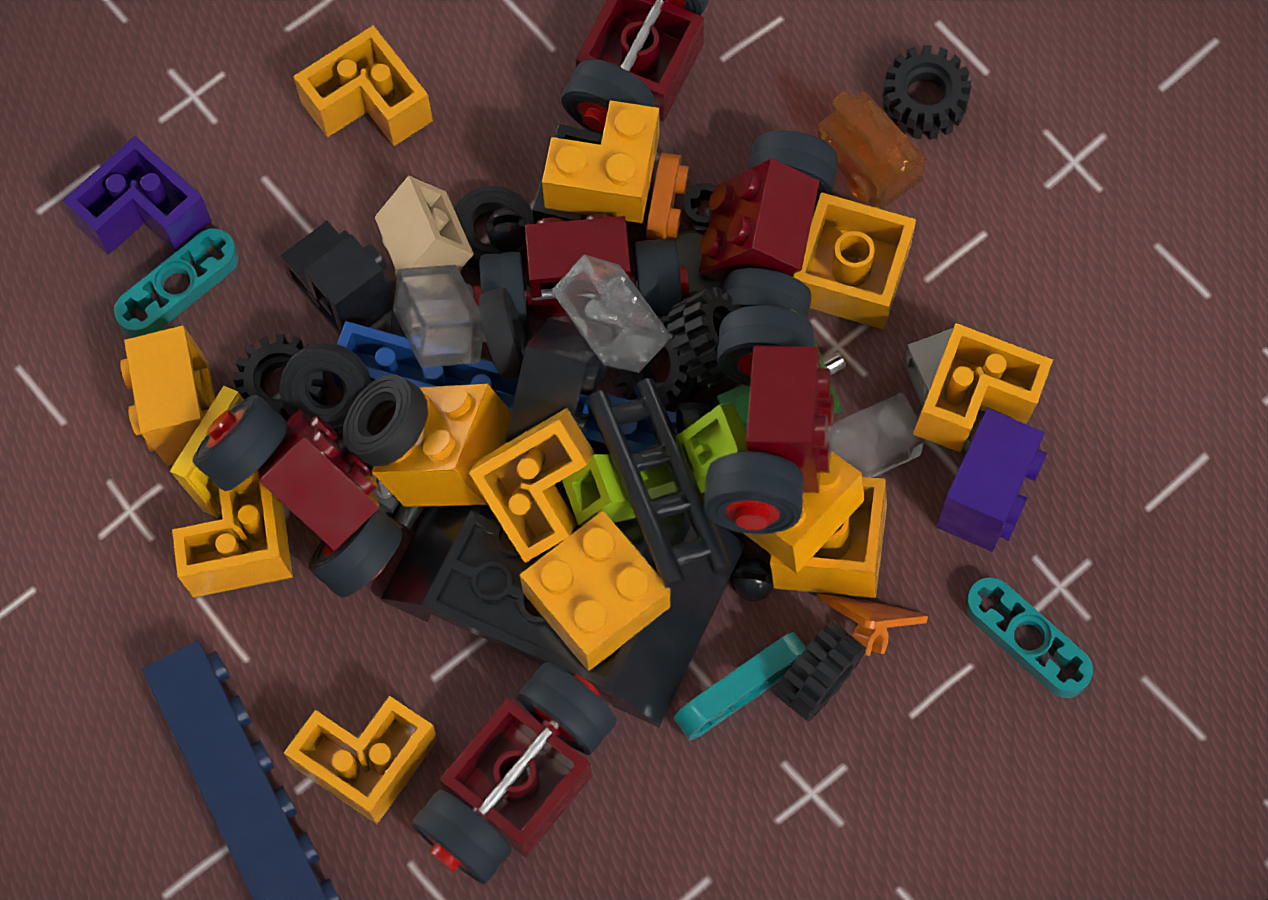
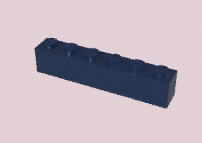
M198 640L144 667L142 671L253 900H341L330 878L320 882L312 866L313 863L320 860V857L309 835L305 831L297 836L289 818L297 814V811L283 785L274 789L266 772L275 767L262 741L259 740L252 744L244 727L251 724L252 720L239 695L231 699L229 698L222 682L229 679L230 676L218 652L214 651L207 654Z

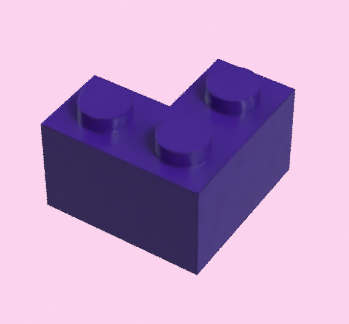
M136 136L63 199L76 226L107 255L111 254L143 224L148 226L171 249L177 252L212 222L202 196Z
M987 408L947 494L937 528L991 552L994 551L999 537L1009 541L1027 500V497L1018 494L1025 478L1033 481L1036 480L1047 456L1046 452L1039 449L1045 432Z

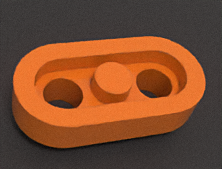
M661 152L648 216L646 240L655 241L668 237L677 238L681 209L674 208L676 194L685 195L689 176V166L681 165V155Z

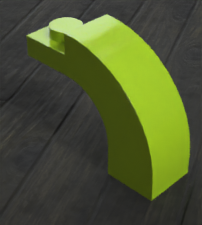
M735 404L718 405L677 435L701 493L706 491L707 471L713 461L728 454L748 452L746 444L747 434ZM593 454L588 465L562 479L578 525L586 524L602 510L613 523L636 518L610 454ZM667 465L640 472L651 499L678 492Z

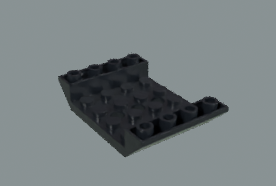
M561 480L554 485L571 511L572 506ZM488 503L486 505L429 506L386 587L381 601L428 622L431 615H434L541 665L545 662H550L573 676L578 674L590 682L597 690L612 696L613 707L660 728L745 549V544L728 530L715 524L732 567L720 574H712L706 559L680 566L685 581L678 586L670 588V608L589 672L543 616H532L524 608L528 598L523 594L520 574L560 543L524 562ZM687 512L660 519L671 547L698 539ZM633 518L614 522L660 576L637 519ZM576 524L571 534H573L582 526Z

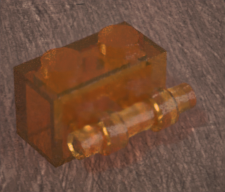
M843 91L835 97L832 105L837 110L819 122L817 138L827 142L836 150L839 161L838 169L847 178L848 186L854 196L863 203L868 201L872 207L884 209L922 181L927 159L865 91L854 98L847 91Z

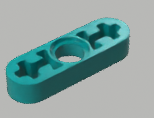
M208 229L199 233L120 296L115 304L114 315L122 331L130 338L158 332L227 277L236 268L238 263V251L232 237L220 229ZM213 247L217 251L222 250L224 257L217 261L214 257L208 258L205 251ZM192 260L197 268L201 267L203 272L201 277L197 276L194 267L189 263ZM181 273L190 278L188 288L180 294H169L164 290L165 281L173 274ZM153 291H156L159 299L164 304L162 308L159 307L156 300L153 301L150 295ZM137 307L141 311L145 310L148 317L141 322L137 318H132L130 311Z
M991 577L983 578L971 587L965 603L969 619L1045 688L1061 698L1076 697L1086 689L1092 679L1093 665L1084 651L1004 581ZM980 594L986 598L991 597L993 594L999 596L1000 602L997 607L1006 617L1010 616L1013 609L1019 613L1010 621L1005 632L999 628L1004 620L1001 614L994 609H990L986 613L980 610L979 606L982 601L979 596ZM1022 625L1034 626L1041 632L1043 644L1036 650H1024L1016 643L1014 631ZM1054 644L1059 649L1055 651L1053 658L1064 667L1068 666L1071 662L1079 668L1075 674L1079 682L1071 678L1064 683L1057 678L1060 668L1050 658L1044 667L1037 661L1041 660L1047 654L1051 645Z
M795 632L783 636L687 703L676 713L673 718L689 741L700 737L782 680L786 671L793 666L795 659L804 652L805 645Z

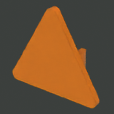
M817 593L816 597L858 623L852 633V637L867 648L864 654L866 656H870L871 651L879 654L885 653L889 640L887 628L924 624L928 620V615L925 613L851 596Z

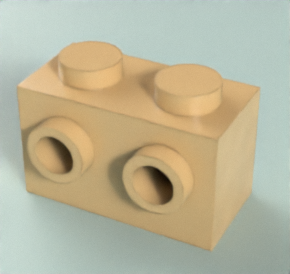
M409 175L375 216L383 237L382 242L388 249L396 269L395 274L400 282L410 289H422L439 296L448 284L459 275L462 268L474 255L447 192Z

